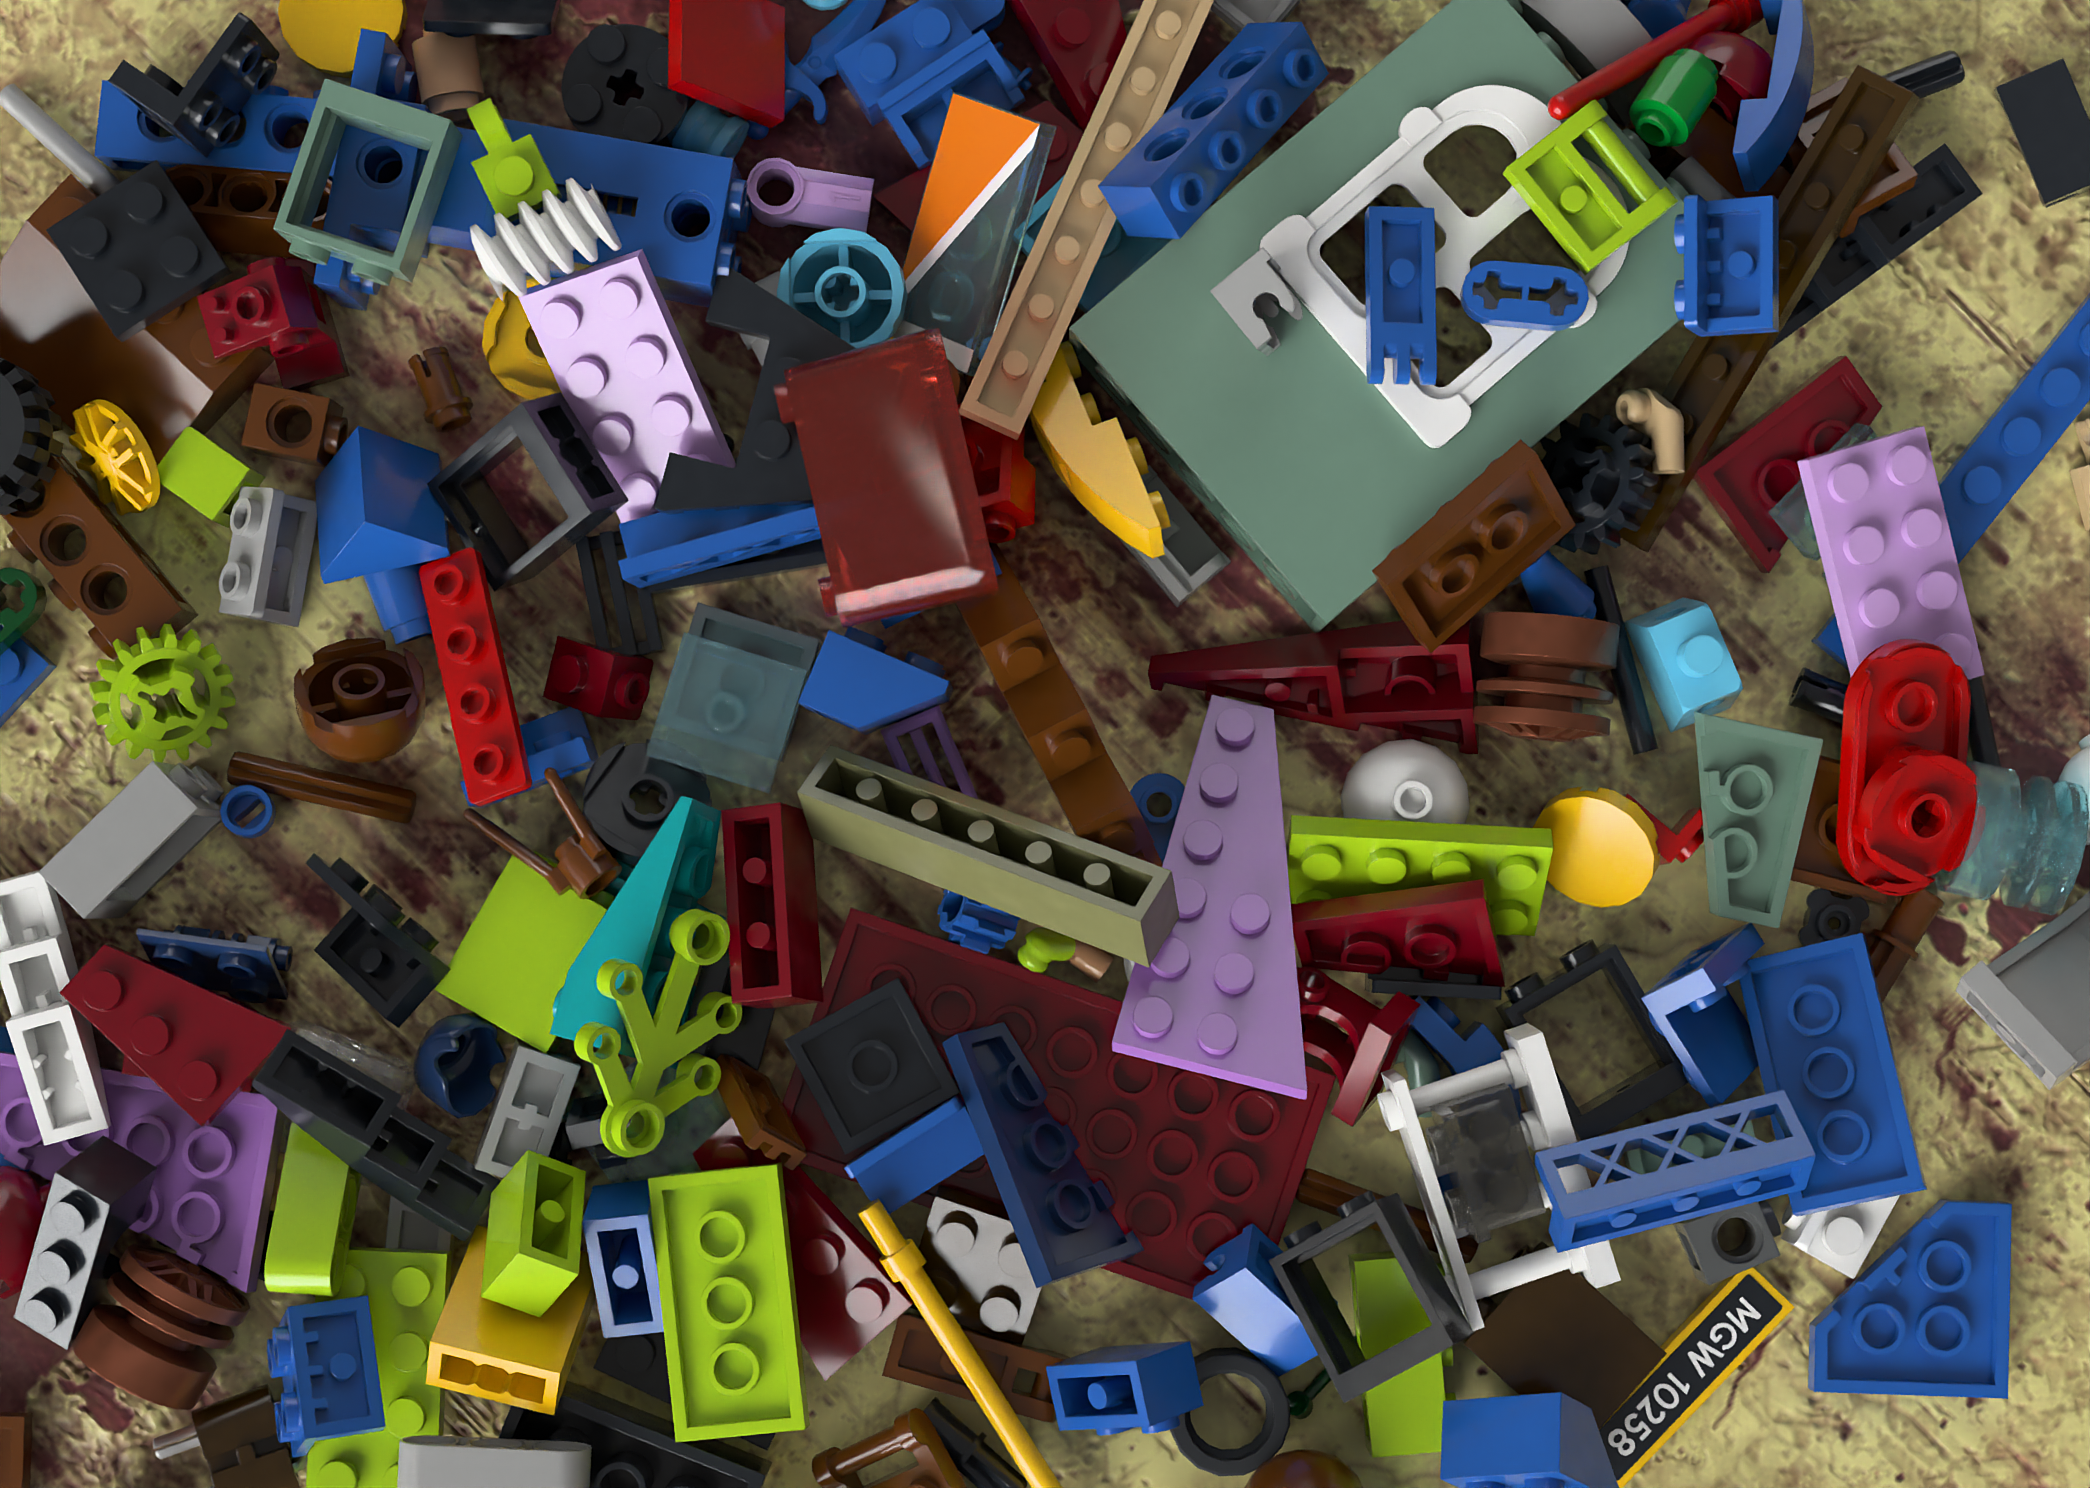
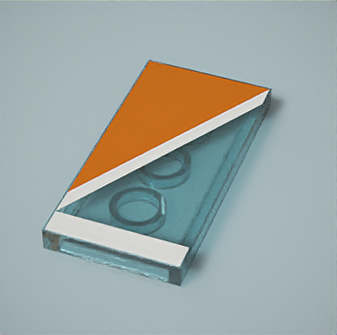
M952 91L902 267L908 297L903 322L893 336L901 347L913 352L919 349L933 350L950 360L959 372L968 376L975 375L1002 315L1056 126L969 95Z

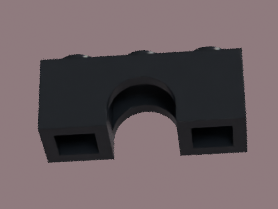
M103 1135L55 1172L15 1311V1319L68 1350L93 1307L98 1304L116 1305L117 1301L109 1294L106 1284L113 1274L125 1272L120 1266V1258L111 1254L110 1251L120 1236L143 1216L156 1174V1166Z

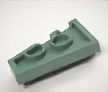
M1694 711L1709 911L1719 917L1779 928L1824 739Z

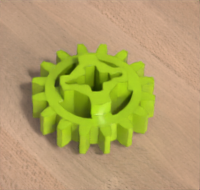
M164 624L159 638L150 639L148 632L143 626L136 628L137 644L129 647L125 642L116 639L113 642V646L118 658L114 662L108 659H98L96 662L99 674L106 681H96L89 684L93 700L100 702L91 708L97 725H107L104 732L112 746L126 739L125 748L129 758L135 760L146 748L150 749L155 762L163 763L166 751L173 749L176 750L182 761L188 760V745L196 741L207 749L213 745L207 733L211 726L218 729H227L229 722L220 708H227L236 704V698L231 688L225 687L234 681L233 675L227 664H219L222 656L215 644L211 643L201 648L202 641L197 631L190 629L181 640H178L171 624ZM195 669L204 676V696L198 693L196 687L192 686L195 681L193 674ZM170 688H173L175 692L172 695L167 694ZM121 693L126 694L129 701L134 703L131 707L133 714L131 719H128L121 710ZM154 693L158 694L156 700H152L151 697Z

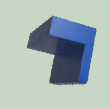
M956 1094L849 1161L844 1169L851 1179L854 1177L857 1179L870 1202L879 1199L888 1214L984 1155V1151L967 1107L959 1094Z

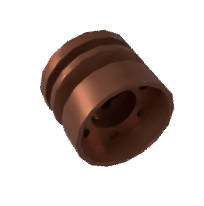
M1528 612L1485 613L1483 616L1480 656L1493 662L1508 665L1507 677L1488 678L1477 681L1476 691L1505 697L1504 706H1475L1473 723L1492 727L1508 734L1510 737L1541 741L1573 742V740L1591 736H1609L1611 719L1582 714L1583 704H1613V693L1585 684L1586 672H1601L1616 668L1620 626L1602 620Z
M132 1244L126 1248L119 1261L125 1273L117 1272L113 1274L106 1284L109 1294L122 1306L98 1304L93 1307L72 1344L74 1354L89 1369L130 1394L161 1406L179 1410H191L197 1405L217 1369L214 1359L201 1346L211 1349H226L235 1337L230 1326H239L244 1321L251 1307L247 1299L239 1291L203 1265H195L177 1254L149 1245Z

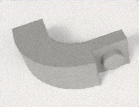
M1518 0L1523 9V13L1520 16L1536 34L1545 32L1559 45L1565 59L1582 79L1653 40L1637 18L1620 0ZM1656 68L1604 97L1608 105L1606 113L1615 123L1627 127L1631 120L1629 115L1630 107Z

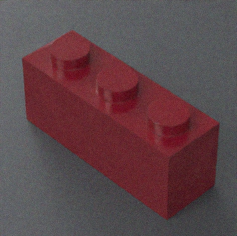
M778 802L721 810L727 923L730 931L729 959L732 1003L762 1009L822 1003L823 989L814 842L803 809Z

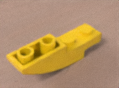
M1069 340L1062 342L1028 415L1029 422L1039 444L1061 480L1076 499L1101 524L1124 542L1152 559L1162 556L1165 553L1161 530L1169 528L1171 525L1159 491L1147 493L1141 479L1142 475L1149 473L1141 445L1136 436L1125 439L1117 417L1104 422L1101 421L1096 403L1090 392L1080 396L1074 379L1082 377L1079 362Z

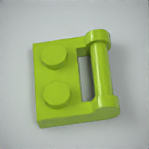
M1596 99L1589 102L1512 162L1502 173L1584 275H1587L1678 203V200L1666 186L1659 189L1607 125L1604 119L1608 114ZM1582 137L1586 140L1639 207L1628 214L1572 145L1575 141Z

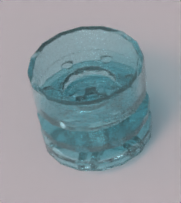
M1967 761V766L1977 776V785H1974L1977 791L1976 810L1971 836L1961 865L1951 872L1942 869L1933 875L1936 879L1934 882L1938 891L1987 901L1999 886V895L2005 906L2022 908L2027 904L2029 911L2054 915L2063 907L2070 895L2082 864L2089 821L2088 798L2083 786L2067 781H2057L2053 785L2049 777L2032 776L2020 788V779L2015 770L1976 761Z

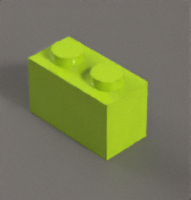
M527 1150L492 1191L490 1198L481 1297L541 1317L579 1275L586 1171Z

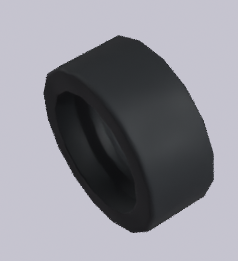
M1237 1347L1212 1348L1194 1357L1199 1385L1201 1386L1205 1380L1218 1374L1235 1373L1248 1378L1260 1389L1266 1402V1419L1262 1430L1251 1443L1238 1449H1220L1207 1444L1196 1433L1189 1411L1179 1415L1181 1425L1170 1429V1432L1179 1451L1197 1468L1218 1476H1243L1255 1471L1260 1464L1274 1457L1283 1447L1290 1427L1289 1399L1279 1377L1253 1353Z

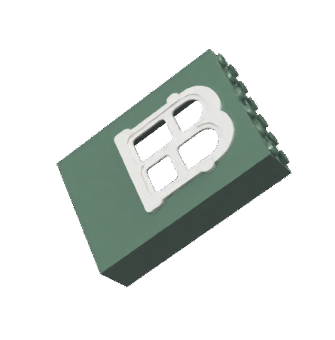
M1452 0L1207 209L1180 239H1172L1069 327V342L1072 344L1080 364L1314 633L1320 632L1377 583L1378 580L1372 570L1396 546L1404 543L1429 521L1442 505L1455 498L1481 475L1492 461L1501 457L1520 439L1532 449L1681 321L1678 319L1675 311L1674 290L1676 281L1684 280V254L1677 252L1674 224L1676 216L1684 214V197L1689 194L1678 181L1671 177L1664 179L1648 161L1651 158L1650 152L1636 133L1627 128L1621 131L1614 121L1607 116L1604 121L1659 189L1666 186L1678 200V203L1587 275H1584L1579 270L1577 274L1583 278L1588 287L1589 297L1586 309L1579 320L1573 326L1560 331L1502 327L1480 323L1491 336V348L1445 387L1420 385L1418 368L1412 361L1409 384H1394L1392 359L1384 358L1385 374L1383 383H1367L1366 305L1357 300L1320 256V247L1388 187L1392 185L1402 186L1421 207L1434 208L1435 223L1443 231L1446 239L1445 245L1435 253L1436 288L1445 287L1450 289L1461 301L1460 292L1466 275L1471 271V258L1519 216L1531 210V208L1514 187L1511 186L1500 199L1477 217L1467 216L1426 171L1423 163L1424 157L1450 134L1462 127L1483 125L1494 128L1507 137L1518 159L1567 120L1552 118L1548 112V102L1554 95L1578 82L1563 65L1566 59L1559 45L1545 32L1536 34L1520 16L1523 13V9L1518 0ZM1600 99L1598 103L1607 111L1608 105L1605 99ZM1583 137L1572 144L1628 214L1639 207ZM1262 247L1281 267L1277 274L1299 300L1303 311V318L1298 321L1280 306V302H1274L1279 309L1278 315L1270 318L1265 313L1263 314L1264 321L1268 326L1274 328L1281 343V346L1269 356L1256 349L1210 292V290ZM1484 285L1480 288H1472L1473 295L1483 297L1484 308L1490 310L1496 308L1498 301ZM1562 287L1545 302L1550 304V314L1561 316L1566 305L1575 304V298L1564 295Z

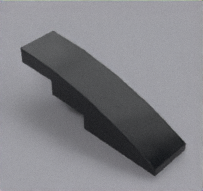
M1945 143L1913 166L1918 173L1914 187L1859 216L1853 233L1844 238H1841L1839 235L1837 236L1770 349L1983 194Z
M289 1029L286 1030L252 1083L254 1088L296 1125L352 1169L410 1209L464 1242L473 1232L489 1204L492 1191L501 1182L492 1175L475 1169L473 1164L449 1151L447 1147L452 1140L450 1137L397 1107L396 1105L402 1097L400 1094Z

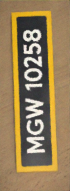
M1754 1267L1730 1276L1718 1285L1660 1346L1667 1354L1599 1429L1619 1488H1623L1794 1308Z

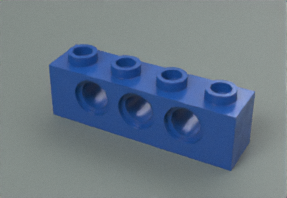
M1302 22L1248 23L1098 185L1127 236L1180 239L1329 74Z
M102 80L94 156L116 171L138 172L157 160L165 170L176 165L194 164L292 173L301 146L285 148V134L296 124L310 123L321 90H315L313 98L289 96L287 89L269 85L261 94H252L238 114L240 118H246L247 122L243 136L237 141L226 143L220 148L215 146L206 158L174 135L165 138L160 137V125L145 116L109 81ZM338 150L328 177L330 181L333 180Z

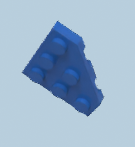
M1940 1199L1809 1323L1808 1388L1813 1392L2008 1399L2012 1204L2005 1201Z

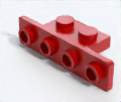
M468 547L451 554L450 557L440 558L421 566L419 575L468 799L472 804L483 806L530 788L532 778L482 556L476 549Z

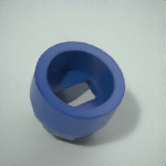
M242 785L232 789L224 797L220 814L224 825L231 832L239 837L250 839L262 836L269 831L275 820L276 809L271 797L262 789L252 785ZM262 802L266 808L244 828H241L237 822L245 818Z

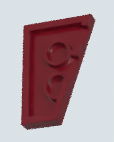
M1484 879L1291 904L1294 940L1302 967L1309 966L1317 969L1378 975L1386 971L1389 966L1422 969L1423 979L1447 981L1449 972L1482 975V985L1505 987V969Z
M104 944L59 992L201 1126L210 1125L259 1072L286 1030L289 1029L296 1032L298 1029L279 1019H273L244 1006L245 1004L230 997L217 994L184 979L179 974L111 944Z

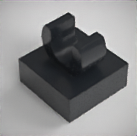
M604 1093L574 1099L565 1125L572 1150L594 1145L601 1170L627 1164L626 1157L609 1151L601 1139L600 1122L608 1105ZM631 1119L629 1120V1122H628V1124H627V1128L629 1127V1125H630V1123H631Z

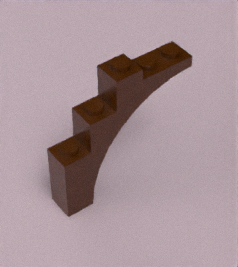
M988 542L1002 574L951 598L1014 715L1074 834L1162 867L1163 863L1153 844L1154 841L1142 815L1108 755L1087 708L1060 663L1039 616L997 543Z

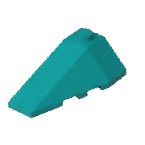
M680 797L568 970L565 984L558 991L554 1000V1020L549 1034L575 1041L576 1034L583 1025L589 1022H599L614 1028L619 1033L621 1048L618 1054L636 1058L616 1001L602 995L598 990L596 982L598 971L606 961L613 958L622 959L637 965L643 975L641 989L653 1019L676 953L669 938L670 927L679 915L688 910L697 909L698 898L703 897L712 884L721 811L693 798ZM695 930V932H694V934H693L692 941H693V939L695 938L696 930ZM624 971L616 978V990L624 981ZM694 985L690 992L679 1027L687 1022L694 993L696 990V986ZM602 1034L596 1038L593 1044L594 1047H601ZM675 1062L669 1068L677 1069L678 1062Z

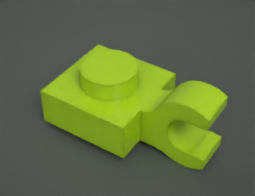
M490 98L466 109L489 153L471 162L496 214L500 212L510 222L519 219L518 203L525 201L534 211L543 207L542 191L546 189L558 199L562 198L531 134L513 142L496 105L493 104Z

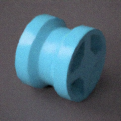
M697 100L688 110L679 130L673 138L672 148L734 159L746 139L750 125L739 116L729 118L720 112L719 108Z

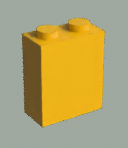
M477 1225L430 1340L426 1384L554 1416L596 1298L588 1253L580 1251L579 1275L541 1317H537L481 1297L487 1227Z

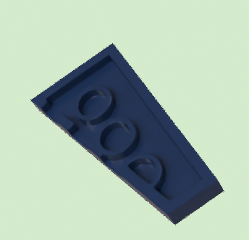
M1005 1022L958 1033L942 1042L1036 1289L1127 1259L1144 1251L1133 1230L1124 1234L1109 1210V1207L1115 1204V1201L1102 1180L1093 1183L1078 1160L1074 1151L1080 1147V1144L1067 1124L1062 1126L1054 1120L1043 1102L1048 1092Z

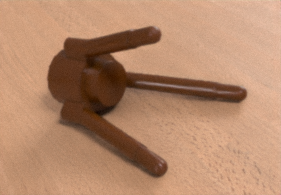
M552 767L545 769L544 776L576 831L575 834L567 838L556 849L554 856L559 861L556 868L474 809L468 808L464 811L463 816L468 822L543 876L559 896L572 888L580 899H588L610 885L622 870V866L594 834L568 788L565 787L557 771Z

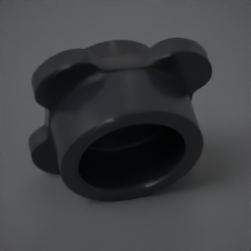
M1823 888L1813 890L1806 898L1808 909L1804 915L1803 927L1798 933L1799 941L1804 947L1859 934L1862 921L1866 920L1870 914L1867 902L1863 898L1855 896L1849 899L1834 897L1829 890ZM1832 917H1836L1840 923L1839 927L1835 930L1831 929L1828 925Z

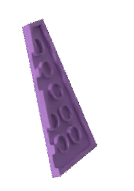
M1211 695L1162 866L1172 871L1180 917L1150 967L1134 963L1113 1036L1112 1051L1306 1100L1307 1082L1274 709Z
M0 1051V1153L5 1155V1160L24 1170L30 1169L52 1182L57 1170L104 1135L157 1167L143 1216L129 1228L137 1233H145L177 1251V1255L195 1265H203L228 1279L227 1283L245 1293L256 1291L286 1116L281 1110L259 1092L248 1093L240 1091L210 1125L201 1126L150 1078L121 1074L122 1070L100 1067L111 1126L107 1129L44 1145L15 1053Z

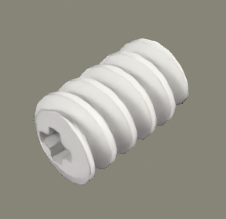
M573 178L565 180L568 201L564 203L548 189L542 191L544 212L541 214L535 212L525 201L518 203L520 224L516 226L500 212L495 214L496 236L490 237L477 224L470 226L471 240L475 252L502 302L503 284L518 297L526 295L525 273H529L543 286L549 284L551 281L550 261H553L566 274L574 272L573 250L575 249L591 263L598 260L596 240L598 238H601L614 251L621 249L622 244L592 184L591 190L586 191Z

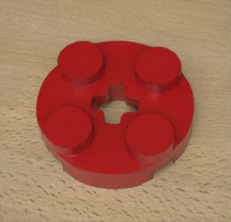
M1927 749L1917 751L1895 750L1887 755L1882 766L1866 785L1859 802L1858 812L1853 817L1851 823V832L1854 839L1863 845L1871 861L1881 869L1912 882L1931 880L1925 876L1934 875L1942 869L1948 872L1953 871L1968 859L1977 846L1985 824V807L1978 804V793L1974 786L1981 787L1975 773L1966 764L1943 753ZM1927 800L1925 810L1931 814L1929 821L1926 825L1916 823L1912 828L1911 821L1914 810L1918 805Z

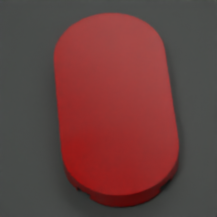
M1917 639L1891 641L1871 652L1860 663L1850 679L1843 709L1836 829L1838 853L1845 869L1855 880L1877 892L1892 896L1916 893L1926 888L1936 879L1931 877L1933 875L1925 876L1931 880L1912 882L1899 878L1873 863L1867 856L1863 845L1854 839L1851 832V823L1853 817L1858 812L1859 802L1866 785L1882 766L1887 755L1899 749L1908 751L1934 750L1960 760L1967 765L1971 706L1968 678L1962 667L1954 663L1948 652L1939 646ZM1927 800L1918 805L1914 810L1911 821L1912 828L1916 823L1926 825L1929 821L1931 814L1925 810Z

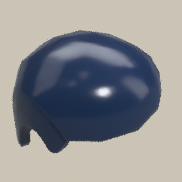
M474 1012L450 1015L437 1021L426 1032L414 1059L413 1075L421 1092L440 1108L458 1119L475 1116L490 1104L497 1095V1089L490 1080V1072L495 1064L506 1061V1056L497 1040V1027Z

